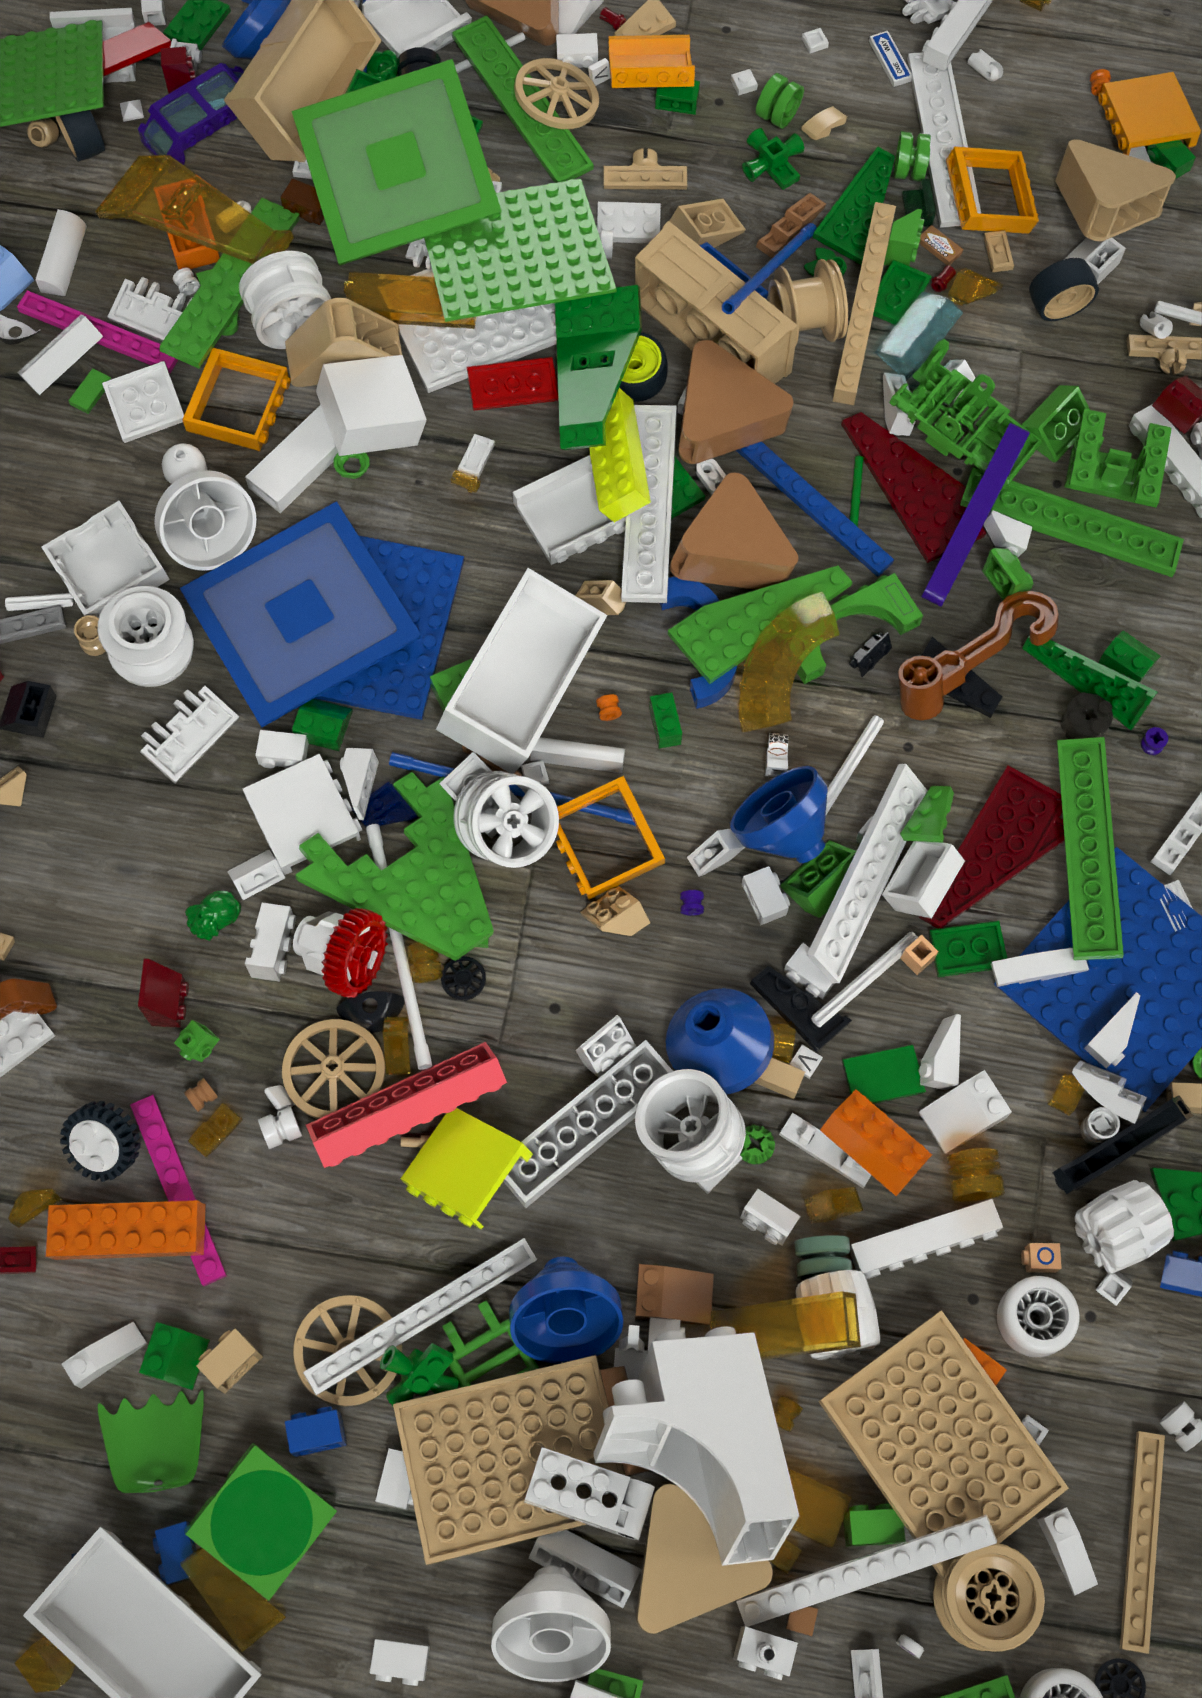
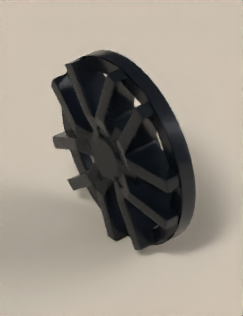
M462 956L456 961L452 959L442 970V987L455 1000L467 1001L482 993L481 991L486 984L485 970L474 958ZM461 961H469L471 963L464 968ZM458 962L461 969L456 971L453 964ZM475 964L478 969L471 973L470 969ZM450 967L454 974L445 975ZM480 972L482 974V980L475 977ZM454 979L453 983L445 984V980ZM476 982L481 985L479 988H476L472 985V983ZM456 987L455 993L453 994L449 991V988ZM460 988L464 989V996L458 995ZM468 988L473 990L474 993L471 995H467Z
M1121 1658L1111 1659L1103 1663L1097 1671L1094 1684L1102 1696L1112 1693L1111 1698H1116L1117 1696L1121 1698H1135L1130 1694L1131 1689L1140 1692L1138 1698L1145 1697V1678L1141 1670L1131 1661ZM1117 1663L1127 1664V1666L1121 1672ZM1111 1664H1113L1116 1674L1113 1676L1107 1668ZM1132 1668L1136 1673L1129 1679L1126 1674ZM1103 1671L1109 1680H1100ZM1138 1677L1140 1680L1141 1688L1132 1685V1683ZM1108 1683L1109 1690L1101 1691L1100 1684Z

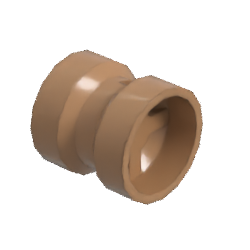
M204 1078L197 1082L196 1087L189 1088L183 1092L197 1112L204 1108V1102H212L218 1098Z

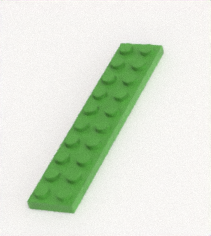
M487 15L452 32V38L555 183L576 179L593 170L594 164L569 129H558L544 125L529 116L519 105L514 93V83L518 71L523 65ZM523 84L526 97L541 91L538 86ZM546 97L532 103L540 111L547 114L550 103ZM554 110L553 116L560 118L557 112Z
M261 198L161 343L160 352L199 369L243 304L239 293V283L243 274L261 258L279 251L299 221V213H291L289 210L283 209V206Z
M972 468L960 503L961 506H968L984 475L983 471ZM1011 481L1005 490L1001 489L991 511L994 510L1032 526L1034 531L1169 577H1173L1184 541L1183 538L1015 481Z
M1105 737L1057 740L1074 960L1123 958Z

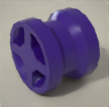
M1159 727L1150 728L1142 738V750L1149 755H1157L1162 752L1168 742L1167 733Z
M687 890L680 893V899L683 901L680 913L689 916L704 913V906L702 905V900L704 899L703 892Z

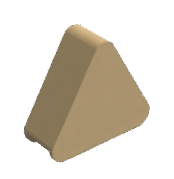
M1071 140L1066 148L1055 181L1083 235L1093 241H1105L1160 217L1163 211V204L1171 184L1175 181L1176 175L1166 167L1082 140Z
M333 298L325 301L285 341L291 384L295 387L318 385L323 364L402 355L399 325L346 298Z
M663 1485L655 1492L651 1500L636 1615L637 1624L643 1631L655 1634L762 1590L771 1582L773 1575L772 1566L768 1560L722 1566L714 1534L702 1511L677 1485Z

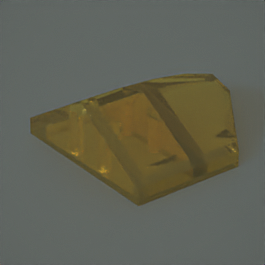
M52 1188L23 1192L16 1199L8 1219L12 1224L20 1228L47 1210L49 1205H54L62 1198Z
M45 1636L34 1643L14 1663L35 1693L58 1690L71 1679L76 1666Z

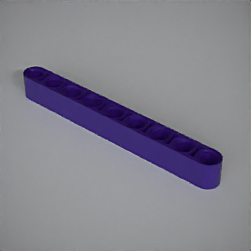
M1012 423L1007 427L922 598L942 607L1030 434L1029 431Z

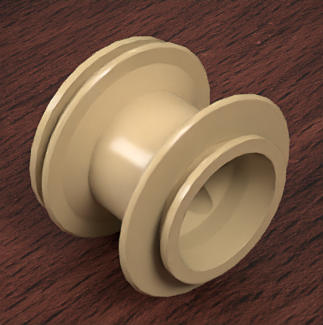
M820 259L815 266L814 277L794 281L791 280L785 267L779 266L776 269L774 279L769 283L768 301L798 325L795 347L798 342L799 331L821 328L825 338L831 343L835 342L836 339L844 338L848 327V303L844 280L837 263L832 259L827 261Z
M996 1543L957 1556L948 1567L944 1579L942 1580L937 1573L934 1582L933 1600L938 1619L952 1638L971 1649L991 1652L1014 1649L1025 1643L1034 1634L1043 1616L1045 1604L1044 1589L1035 1567L1019 1551L1007 1545ZM979 1572L987 1575V1581L984 1584L978 1580ZM999 1576L1005 1582L1004 1587L999 1586V1582L997 1581V1578ZM969 1587L973 1588L976 1593L972 1600L966 1595ZM992 1590V1594L996 1595V1601H991L990 1604V1599L986 1598L985 1595L986 1593H991ZM1008 1594L1010 1595L1009 1606L1005 1603ZM976 1607H980L983 1610V1617L981 1619L976 1618L974 1615ZM997 1610L1002 1613L999 1622H996L993 1617Z

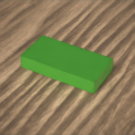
M92 368L69 399V404L89 414L105 392L102 383L112 380L111 377Z

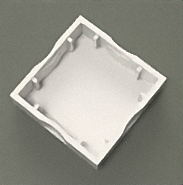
M120 501L92 516L81 526L65 532L42 546L43 551L66 584L84 616L91 615L99 618L101 611L108 601L119 592L136 586L158 587L170 580Z

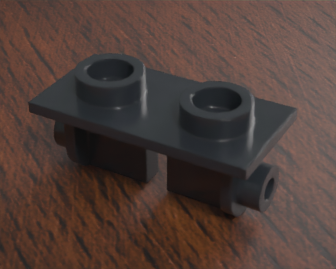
M881 632L874 634L864 644V648L868 651L860 648L850 657L849 665L854 669L858 667L861 677L872 670L875 664L892 649L888 632L884 635Z

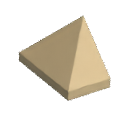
M19 766L0 779V804L21 806L26 773Z

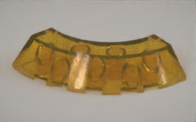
M822 591L795 602L779 613L757 638V642L746 659L742 681L739 686L740 699L738 708L742 732L792 721L790 693L800 665L817 646L840 635L835 614Z

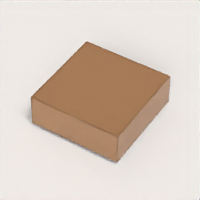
M808 1606L790 1612L785 1629L812 1636L818 1609Z

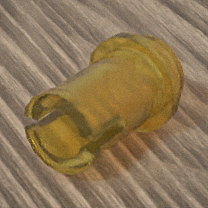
M459 470L454 471L452 477L455 479L451 478V483L466 488L469 493H476L478 491L481 481L478 480L477 476L471 477Z

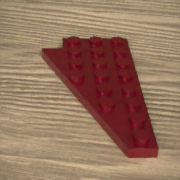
M860 412L842 420V427L860 456L864 458L866 466L925 561L929 563L942 557L967 508L960 505L966 486L899 438L889 434V431L864 413ZM983 527L975 541L985 537L986 532Z
M1007 765L958 849L965 862L932 919L919 916V918L937 929H941L1064 842L1063 819L1059 818L1062 813L1061 794Z

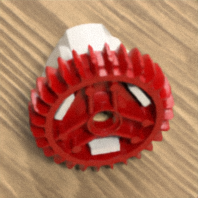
M355 908L344 915L328 911L318 917L307 916L300 922L294 934L293 949L297 955L302 956L307 970L323 975L322 978L325 981V986L330 991L343 997L355 998L358 994L367 991V986L372 985V980L377 978V971L381 970V962H384L382 960L383 956L387 953L385 947L388 945L386 942L388 937L386 931L388 928L385 926L386 923L383 921L382 916L367 909Z

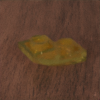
M222 1103L210 1119L199 1126L188 1142L203 1156L208 1157L234 1131L243 1119L227 1104Z

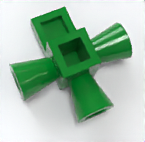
M762 128L754 130L749 135L747 144L759 152V158L742 164L743 172L749 181L754 182L764 171L772 177L782 190L800 180V174L788 162V157L803 153L805 150L804 143L798 134L793 133L784 143L777 136L768 140Z
M433 1343L424 1352L415 1348L408 1357L394 1345L388 1347L382 1356L380 1368L401 1374L402 1380L386 1393L389 1403L393 1406L396 1403L412 1400L415 1393L424 1396L429 1389L434 1394L457 1389V1378L442 1375L454 1361L453 1354Z

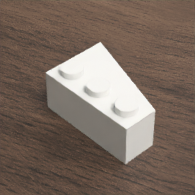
M261 904L255 929H257L256 936L250 943V947L253 948L251 958H246L245 966L251 978L280 982L281 974L285 975L287 960H284L285 953L289 952L291 948L289 933L290 929H294L296 915H293L290 906Z

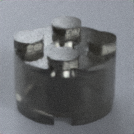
M1085 692L1078 694V696L1070 701L1061 718V728L1064 730L1066 738L1104 737L1113 720L1112 705L1096 694Z

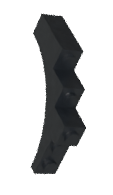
M1180 1095L1176 1096L1109 1140L1052 1172L1055 1182L1066 1194L1074 1190L1077 1191L1107 1171L1117 1167L1139 1151L1147 1148L1194 1115Z

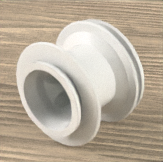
M152 586L128 588L112 597L101 611L97 629L99 640L107 652L113 669L128 682L144 687L165 685L179 677L189 665L194 645L192 631L186 622L185 613L180 602L169 592ZM153 623L157 624L155 627H150Z

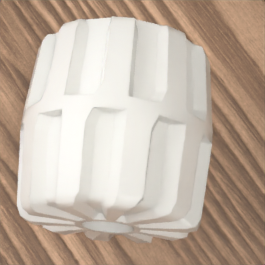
M1137 1180L1130 1181L1101 1194L1079 1209L1074 1217L1077 1236L1084 1241L1082 1247L1086 1253L1093 1255L1094 1263L1098 1267L1104 1265L1107 1273H1115L1149 1258L1166 1246L1174 1236L1172 1218L1163 1200L1148 1184L1138 1182Z
M841 1270L828 1272L806 1279L797 1285L796 1298L800 1325L812 1358L817 1360L840 1359L845 1354L858 1355L860 1351H870L880 1344L876 1307L866 1276L862 1271Z

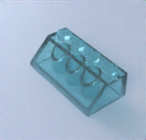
M921 292L875 353L899 375H904L907 381L927 360L936 343L944 339L963 312L946 297Z

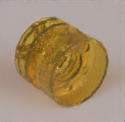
M970 1148L946 1157L947 1164L953 1166L948 1169V1173L961 1177L950 1183L952 1199L954 1201H980L1005 1194L1003 1177L991 1174V1172L1001 1168V1163L995 1161L999 1158V1151L997 1149Z

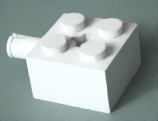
M741 1626L733 1659L739 1661L738 1667L754 1672L757 1667L765 1669L764 1675L782 1680L783 1675L790 1676L798 1643Z

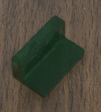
M921 179L919 190L903 191L902 199L905 216L917 209H921V219H924L923 227L933 226L936 212L930 179Z

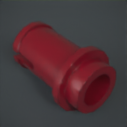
M607 7L603 8L600 13L603 16L599 18L612 25L615 30H618L626 22L624 15H618Z
M949 265L945 266L942 272L932 279V289L936 292L945 291L949 281L956 275L955 269Z

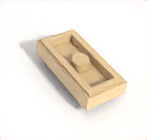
M1005 230L985 233L983 238L992 272L1013 270L1014 263Z

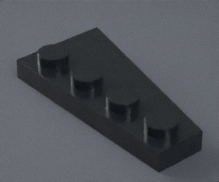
M932 636L921 656L934 658L948 649ZM972 670L966 674L963 684L946 694L989 718L992 717L1003 697Z
M769 966L750 982V985L816 1052L821 1050L852 1021L850 1018L836 1013L821 1027L816 1026L811 1018L824 1004L813 998L814 995L805 990L804 992L796 987L794 982Z

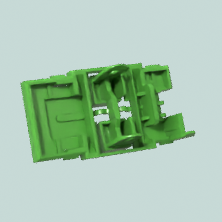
M942 339L936 343L927 360L912 376L921 384L911 393L906 389L908 384L904 383L892 396L889 403L906 413L908 418L911 419L910 423L913 424L918 419L920 424L917 428L928 435L925 441L944 456L952 453L960 459L964 454L967 456V459L964 461L966 465L968 463L973 464L985 473L1009 424L1012 423L1020 428L1027 429L1008 415L1010 410L991 396L995 389V383L989 376L979 374L972 382L956 369L950 372L940 364L949 350V342ZM981 382H985L987 384L986 389H983L980 386ZM961 392V394L957 397L952 407L943 406L944 402L947 405H950L951 402L956 398V396ZM986 407H989V409L984 413V415H983V416L979 419V421L975 424V426L978 427V429H977V431H976V430L973 428V424H974L975 421L980 417V415L983 413V411L985 410V408H986ZM940 410H942L943 412H945V413L940 417V419L936 422V424H935L934 426H932L933 423H934V422L939 418V416L942 414V412H941ZM960 422L963 425L967 426L972 434L968 432V434L963 438V440L957 445V443L964 435V431L961 430L962 427L959 424ZM1030 432L1002 489L1005 490L1041 445V439Z

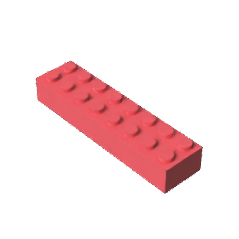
M484 1042L306 1124V1127L324 1168L328 1166L333 1167L339 1165L345 1158L362 1154L373 1145L384 1144L390 1137L409 1132L412 1127L420 1123H429L437 1115L450 1113L457 1106L465 1102H473L482 1094L495 1092L502 1085L506 1084L507 1081L497 1057L488 1044Z

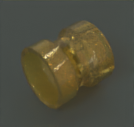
M780 1396L777 1402V1411H774L778 1427L791 1432L795 1425L793 1419L800 1416L803 1408L794 1401Z

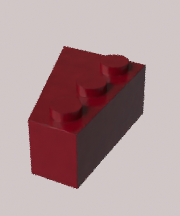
M186 47L160 48L161 66L167 90L170 94L196 78V72L193 68L192 56L188 54ZM197 102L190 106H197Z

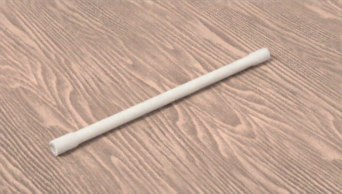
M372 824L366 827V833L374 863L382 871L387 867L380 826ZM389 928L414 1042L417 1066L420 1070L432 1067V1061L424 1035L403 935Z

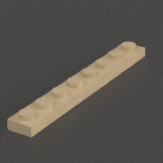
M1138 1431L1136 1432L1120 1649L1149 1654L1165 1435Z

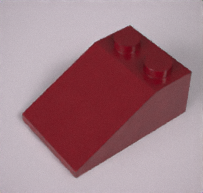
M1187 376L1180 377L1163 390L1152 407L1183 434H1186L1202 419V389Z
M144 959L138 1000L139 1009L151 1026L181 1028V1020H185L186 1006L183 1005L184 997L188 996L189 983L186 982L182 974L150 959Z

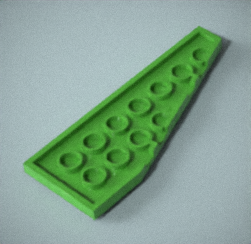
M835 566L701 607L669 629L668 636L706 681L711 684L852 586V580L839 566Z

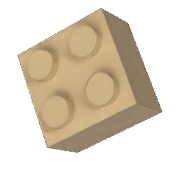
M234 1329L232 1332L230 1330L226 1331L219 1338V1344L213 1350L208 1349L198 1359L200 1363L196 1365L209 1381L224 1394L263 1358L237 1329Z

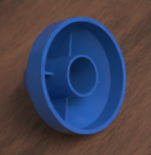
M252 0L226 36L222 47L234 58L253 59L260 49L261 43L268 37L291 0Z
M801 766L788 770L772 778L754 791L733 815L730 828L740 843L746 848L786 858H796L799 863H806L817 857L825 848V842L822 837L825 831L827 784L817 770L811 766Z
M711 989L691 997L676 1011L667 1029L666 1050L669 1061L675 1071L693 1069L704 1072L714 1078L727 1095L747 1088L764 1073L773 1055L774 1033L763 1008L752 997L733 989Z
M556 1257L549 1260L545 1264L544 1269L517 1292L509 1309L510 1333L515 1345L529 1357L546 1363L561 1364L594 1355L598 1356L617 1341L623 1329L621 1299L616 1289L609 1282L578 1265L574 1259L569 1257Z

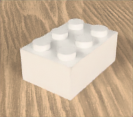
M913 841L882 896L895 911L932 919L965 860L952 844Z

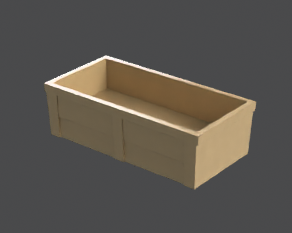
M291 0L224 101L271 160L305 162V153L292 111L345 94L356 69L363 71L382 40L353 0Z
M667 221L663 229L635 257V285L640 287L641 309L652 316L692 351L695 344L699 341L710 340L774 384L792 373L798 325L755 290L732 314L724 313L722 304L731 295H734L745 282L670 221Z

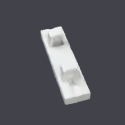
M794 1113L791 1114L779 1135L864 1188L871 1174L818 1128Z

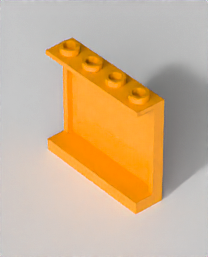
M690 35L609 36L608 56L612 88L694 86L695 65H692Z
M1174 72L1103 84L1098 101L1105 111V118L1109 120L1112 134L1116 136L1118 147L1122 150L1123 154L1129 156L1131 148L1185 139L1188 147L1197 145L1201 129Z

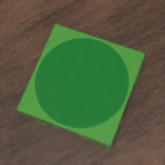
M252 1443L229 1472L222 1487L207 1500L185 1528L184 1532L185 1535L269 1601L337 1510L284 1469L282 1465L257 1445Z

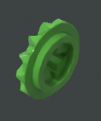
M752 1124L746 1127L745 1142L740 1156L743 1158L742 1160L750 1164L766 1162L770 1159L775 1149V1141L771 1132L763 1126ZM750 1137L755 1141L763 1138L759 1145L761 1151L757 1148L747 1150L751 1145Z

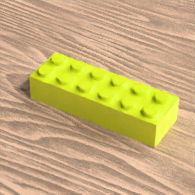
M620 388L605 422L606 446L589 447L598 508L600 512L614 523L651 503L634 402Z

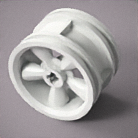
M282 251L261 258L246 270L239 283V293L246 309L252 314L251 321L258 339L264 345L275 349H286L285 341L325 301L331 299L329 292L322 286V276L315 260L306 253L299 251Z
M492 771L475 777L463 788L454 808V826L459 840L471 853L498 865L516 868L530 865L548 852L558 832L559 814L553 796L539 782L508 772ZM516 784L524 791L525 796L520 804L511 803L509 785ZM490 795L500 807L496 811L495 816L481 813L482 807ZM532 812L531 824H528L527 814ZM512 816L513 820L508 824L507 819H511ZM495 828L500 836L492 850H490L485 844L481 833ZM521 835L523 840L512 848V838Z
M682 1069L663 1075L646 1089L636 1109L635 1125L641 1142L656 1157L665 1170L677 1179L686 1182H704L716 1178L735 1163L743 1149L746 1130L741 1113L727 1097L718 1082L704 1072ZM708 1102L717 1103L719 1105V1112L710 1120L708 1117L703 1116ZM688 1105L690 1116L682 1121L674 1116L679 1110ZM664 1134H678L680 1142L666 1150L663 1145Z

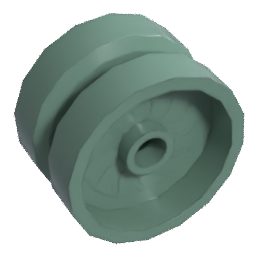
M827 1235L807 1237L794 1241L795 1256L806 1259L796 1264L797 1279L806 1280L828 1272L852 1270L851 1260L842 1257L850 1252L849 1237Z

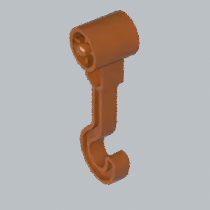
M1023 591L1007 596L999 604L993 627L959 650H945L934 658L914 656L907 659L901 664L898 671L900 702L904 714L915 720H929L936 717L943 709L944 696L963 684L966 674L971 669L1001 651L1009 643L1012 636L1013 623L1018 617L1029 615L1038 619L1030 625V642L1039 646L1048 642L1056 634L1058 628L1059 614L1055 602L1040 592Z

